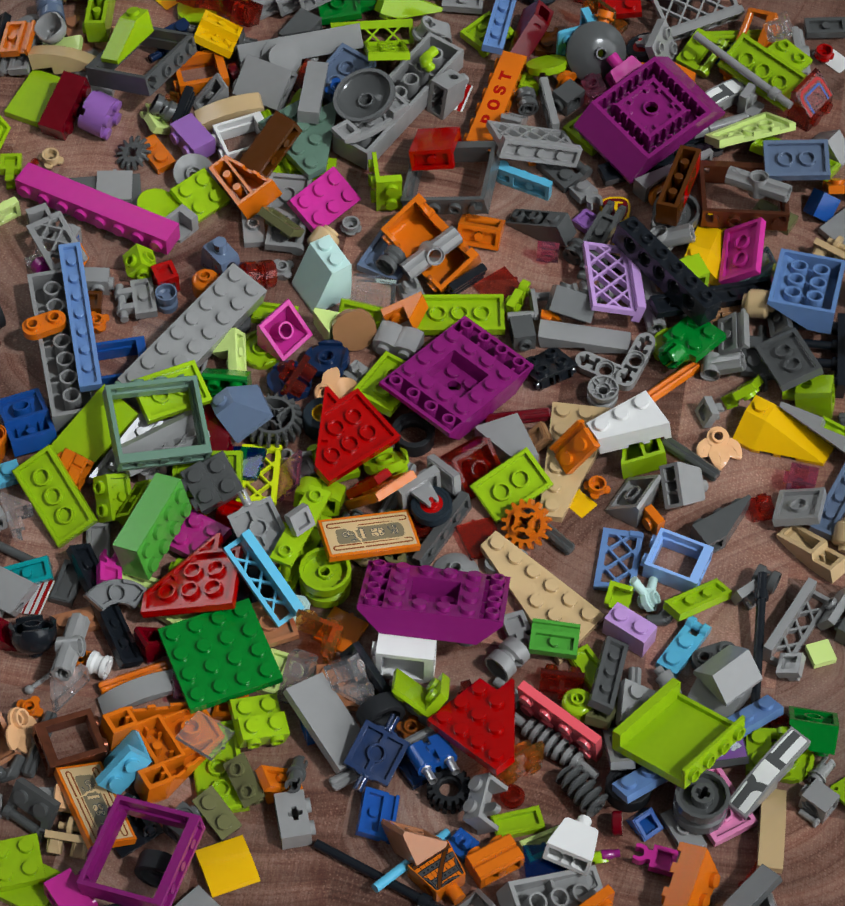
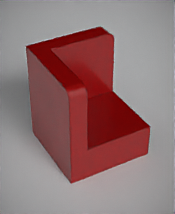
M172 260L151 266V276L154 285L159 286L163 283H170L176 287L177 292L180 291L179 275Z

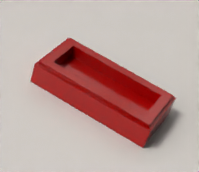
M385 468L357 482L346 490L345 493L351 499L378 486L392 476L388 468Z

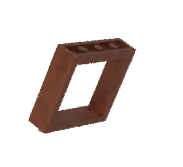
M701 160L700 169L697 174L698 203L701 211L700 227L731 228L762 217L766 221L765 230L787 231L790 217L789 201L787 203L777 201L778 211L707 208L705 182L724 183L730 166L750 172L754 170L764 171V163Z

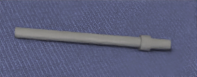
M698 31L693 35V39L766 92L767 96L774 102L778 101L787 109L793 106V102L785 97L776 86L772 87Z

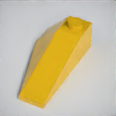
M699 222L695 230V242L689 243L685 256L699 253L710 271L708 284L713 286L721 285L719 283L724 231L727 228L700 227Z
M755 395L746 408L733 436V439L737 440L741 447L751 452L760 453L762 451L772 453L774 457L781 458V455L792 457L798 462L824 466L834 450V447L779 406L758 395Z

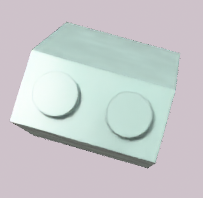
M326 235L309 244L292 280V286L312 313L314 307L326 310L340 303L341 298L349 299L352 297V264L331 236Z

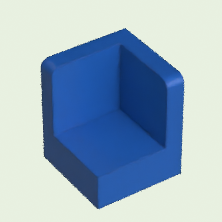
M813 188L803 211L827 222L834 216L841 200Z

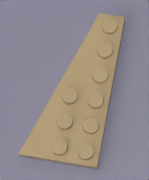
M561 402L552 403L549 432L553 442L547 445L544 471L554 485L541 495L542 509L546 508L549 510L546 516L552 518V522L562 523L578 489L581 488L586 474L589 473L599 452L596 450L572 474H566L555 458L556 454L549 447L577 420L583 419L586 426L587 422L612 408Z
M496 530L481 544L480 551L488 559L489 564L493 566L496 572L511 577L509 591L515 598L514 601L520 610L523 609L531 626L533 618L581 624L579 646L604 620L605 614ZM559 657L554 658L558 666L566 659Z

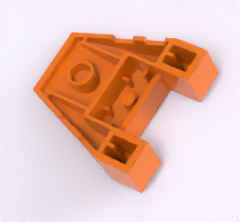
M186 702L170 703L169 706L156 707L155 704L147 705L146 708L133 709L132 706L122 707L103 714L100 725V734L107 739L110 751L114 750L132 730L140 733L152 762L148 767L137 771L134 789L142 801L154 804L168 799L224 740V735L207 709L190 714Z

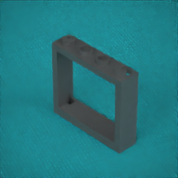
M153 27L154 31L140 45L171 51L144 76L116 71L115 69L123 61L119 64L102 62L103 50L85 67L89 84L151 96L197 52L193 33ZM137 46L125 59H127L139 46Z
M458 141L453 153L455 162H488L481 196L423 197L427 201L426 203L435 210L436 214H489L501 160L496 154L498 150L496 142ZM409 164L401 197L403 207L417 195L423 171H412L411 164Z

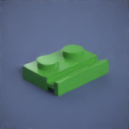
M533 618L529 653L576 660L581 624Z

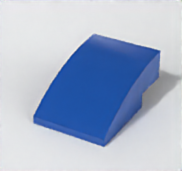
M39 388L0 399V419L2 425L6 428L8 442L14 457L42 450L56 440V429Z

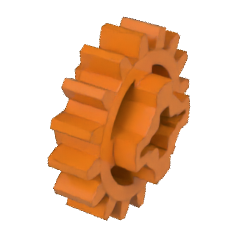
M530 498L527 503L524 499H520L519 505L512 502L511 506L513 509L511 511L505 509L506 514H508L507 518H501L506 523V526L501 527V530L508 532L504 537L523 550L526 548V545L529 549L533 550L534 543L542 546L541 539L549 538L545 534L546 531H552V528L547 526V523L552 521V518L546 516L549 510L546 508L542 509V503L537 502L535 504V500ZM532 509L535 510V512H530L529 514H527L526 512H524V510ZM526 520L529 521V522L527 523V525L529 526L528 528H524V527L526 526V523H525ZM527 535L529 539H520L518 537Z

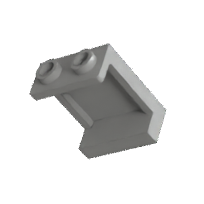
M247 54L240 64L241 71L233 83L232 94L241 95L259 92L263 106L275 111L285 108L298 74L287 68Z

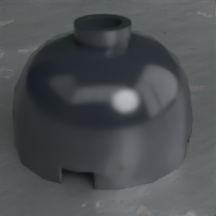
M28 615L17 618L16 624L12 625L11 622L8 624L11 644L17 651L28 654L29 657L42 656L44 652L48 651L55 644L57 638L56 619L49 616L50 620H45L43 615Z

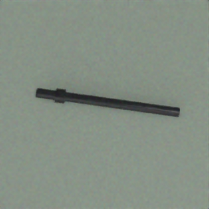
M764 571L758 572L757 589L754 591L756 615L753 659L761 675L766 602L769 599V590H767L768 573ZM761 681L752 688L750 704L761 697Z
M319 839L314 843V849L375 881L385 875ZM397 880L386 886L416 902L417 906H444L434 901L433 897L425 892L421 894Z

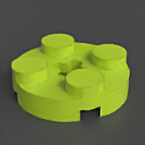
M389 447L363 464L365 473L373 475L385 468H388L391 473L406 472L409 463L407 450L399 448V452L393 451V447Z

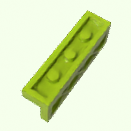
M413 18L330 23V28L360 23L361 30H365L371 35L366 41H369L372 37L376 41H380L375 36V33L379 29H386L391 34L386 41H404L405 44H414V37L412 36ZM399 28H409L408 40H401L395 35ZM392 36H394L397 40H390V39H391Z

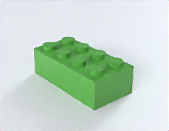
M156 473L112 544L124 574L149 580L152 574L157 571L164 554L169 551L174 537L179 534L186 517H189L192 506L180 478Z

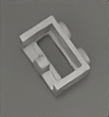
M489 772L475 775L468 784L470 792L468 800L463 804V821L476 829L477 835L498 831L499 826L489 820L487 816L496 815L501 811L499 804L491 802L492 794L506 792L508 786Z

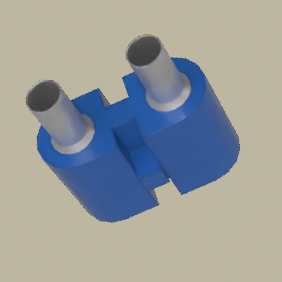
M439 734L428 737V742L425 743L422 740L408 746L406 754L420 776H425L431 785L437 782V778L434 775L436 767L440 766L441 770L448 767L453 775L460 773V769L456 764L457 754L449 741Z

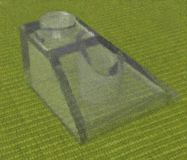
M354 273L352 276L350 299L387 307L395 303L397 279Z

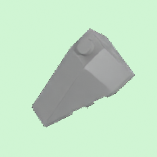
M592 865L587 876L572 870L508 881L496 892L500 906H578L600 891L603 886L596 866Z

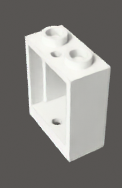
M261 111L212 125L213 134L211 135L215 138L219 159L227 155L238 162L240 161L242 154L250 146L229 152L223 140L253 131L256 134L260 133L261 130L258 128V122L264 119Z
M379 633L378 640L372 643V662L385 679H393V673L398 668L414 681L429 684L435 674L437 640Z

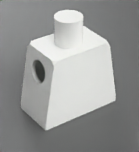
M579 815L577 820L569 817L564 818L548 839L542 858L587 876L594 858L599 832L596 828L591 827V818L586 815Z

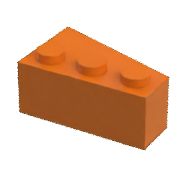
M224 155L208 167L247 220L256 215L261 207L268 206L282 195V192L272 179L260 175L255 170H250L244 164L227 155Z

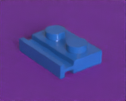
M366 786L362 793L355 835L375 841L382 840L386 844H390L381 821L386 819L396 822L400 796L389 795V792Z

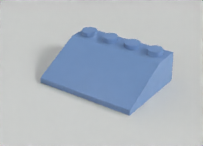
M781 248L767 304L807 330L831 334L843 282L845 260Z

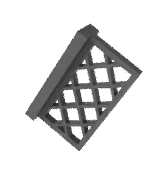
M447 491L453 500V511L450 518L444 524L437 527H427L424 525L415 527L416 533L428 530L429 534L426 538L419 539L421 544L420 551H416L412 557L407 556L408 564L414 566L431 565L472 509L469 493L460 491L458 495L454 496ZM394 554V558L397 559L398 554Z

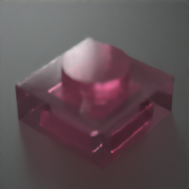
M538 241L536 261L558 263L560 243Z

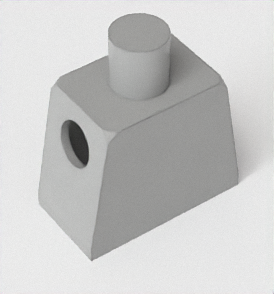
M448 69L433 78L430 84L426 111L444 120L463 101L469 77L465 73L459 74L453 69Z
M673 462L659 466L665 510L705 500V492L708 490L709 485L703 479L700 467L682 462Z
M0 566V617L2 618L5 612L17 617L39 586Z

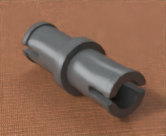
M298 755L294 757L292 765L287 770L285 789L289 787L288 792L290 793L298 792L301 788V783L306 778L308 760L304 761V756Z

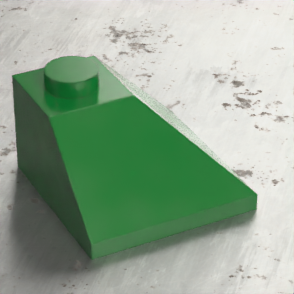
M789 706V724L811 741L808 747L809 751L822 757L829 754L835 755L839 732L838 714Z

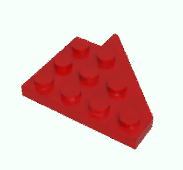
M326 386L322 403L314 471L327 486H330L399 442L401 435L358 388L339 399L329 386Z
M216 533L144 592L140 611L143 618L235 609L240 574L222 550L223 537L221 533ZM241 546L231 549L236 558L243 559Z
M479 678L427 719L428 727L498 776L515 762V680L511 678L499 689H495Z

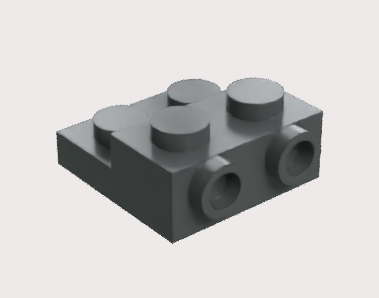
M223 450L203 462L198 461L180 472L183 477L181 481L185 491L190 490L194 497L190 499L194 509L197 512L201 510L205 515L238 497L237 493L239 491L243 494L242 490H244V487Z

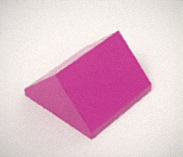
M286 299L256 326L257 345L280 362L285 361L313 335L289 299Z

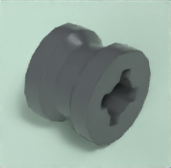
M572 238L568 243V247L563 250V258L568 263L580 265L583 261V240Z

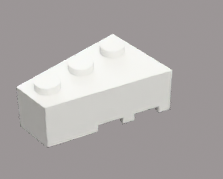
M646 390L586 423L587 428L589 427L600 444V447L597 449L600 454L629 448V445L643 442V444L650 443V440L656 438H672L670 422Z

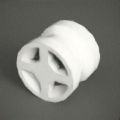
M92 651L88 657L85 672L90 675L95 673L99 678L106 679L113 665V657L109 655L102 656L100 652Z

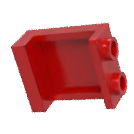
M460 127L418 129L408 151L411 170L454 169L455 160L453 153L458 141H462Z

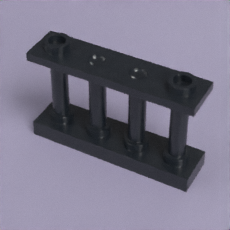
M838 313L836 322L833 321L831 335H835V339H832V341L803 340L811 349L831 350L832 353H835V357H832V359H816L823 368H831L834 371L835 398L843 399L845 394V313ZM792 320L793 328H796L797 331L807 330Z

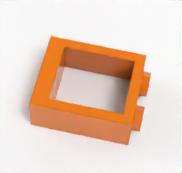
M211 50L196 52L171 76V78L175 77V80H173L175 93L179 92L181 98L183 90L187 85L194 88V96L196 97L212 77L184 82L181 71L213 65L216 73L221 75L230 92L229 75L223 56Z

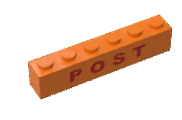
M503 50L500 58H496L494 64L495 71L489 75L488 88L484 87L482 102H478L476 106V117L471 118L469 124L470 131L465 133L463 141H494L486 127L487 120L500 122L501 114L510 111L515 99V92L518 90L523 72L526 71L527 56Z

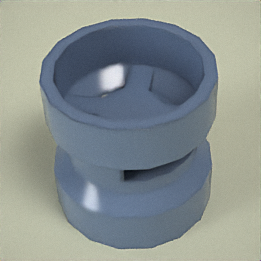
M163 283L157 286L155 289L157 310L163 314L175 312L178 308L176 287L170 283Z

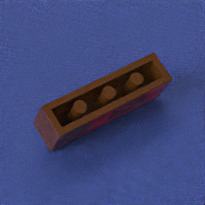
M680 145L656 202L655 222L677 227L700 169L701 149Z

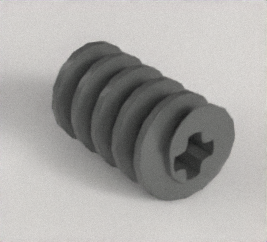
M569 765L559 772L555 782L561 785V789L567 792V796L573 799V803L576 806H580L579 810L591 818L604 807L609 796L607 793L599 796L602 787L598 786L593 789L596 781L594 779L586 781L590 774L588 772L580 774L584 768L582 765L576 767Z

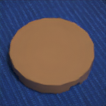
M361 308L345 309L335 317L332 323L334 340L342 342L343 346L347 347L349 351L362 350L369 346L377 331L372 315Z

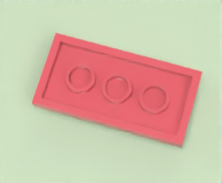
M523 680L517 687L521 711L529 717L534 716L537 718L539 723L545 725V729L550 727L554 729V732L561 733V740L567 739L569 745H574L578 748V752L581 751L584 754V758H591L597 762L603 755L602 737Z

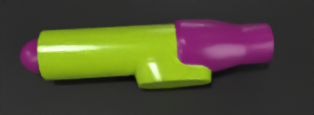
M605 849L594 852L592 862L595 865L608 863L609 860L620 857V850Z

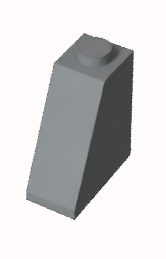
M518 413L475 426L474 439L476 443L501 463H504L526 447L537 462L539 461V454Z

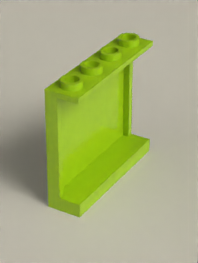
M672 678L612 731V749L685 790L692 782H696L707 768L710 769L722 754L725 755L736 741H740L744 737L746 732L744 728L745 716L741 715L735 722L681 694V682Z

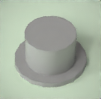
M277 37L265 44L261 52V59L296 73L302 63V53L299 46L293 40L286 37Z

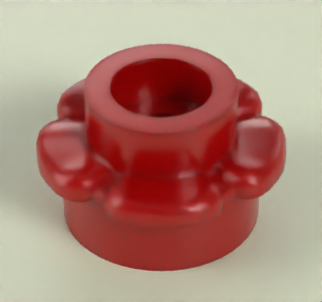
M825 43L818 45L814 53L815 59L822 63L832 60L834 58L832 46Z

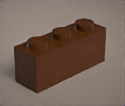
M276 110L268 118L262 131L255 136L254 142L248 150L242 154L239 162L250 170L259 172L260 175L266 178L270 177L301 134L302 129L294 120Z

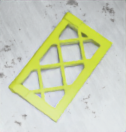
M242 444V485L244 488L248 487L254 493L249 496L251 501H260L266 498L261 494L271 488V498L275 506L277 505L282 445L276 448L275 444H271L270 448H266V445ZM248 453H256L258 455L251 461H248ZM268 453L275 454V461L271 462L265 456ZM262 458L268 466L259 472L253 464ZM250 468L256 475L246 481V469ZM270 469H273V479L269 481L263 475ZM260 478L266 485L257 491L250 484ZM236 498L237 502H241L240 498Z

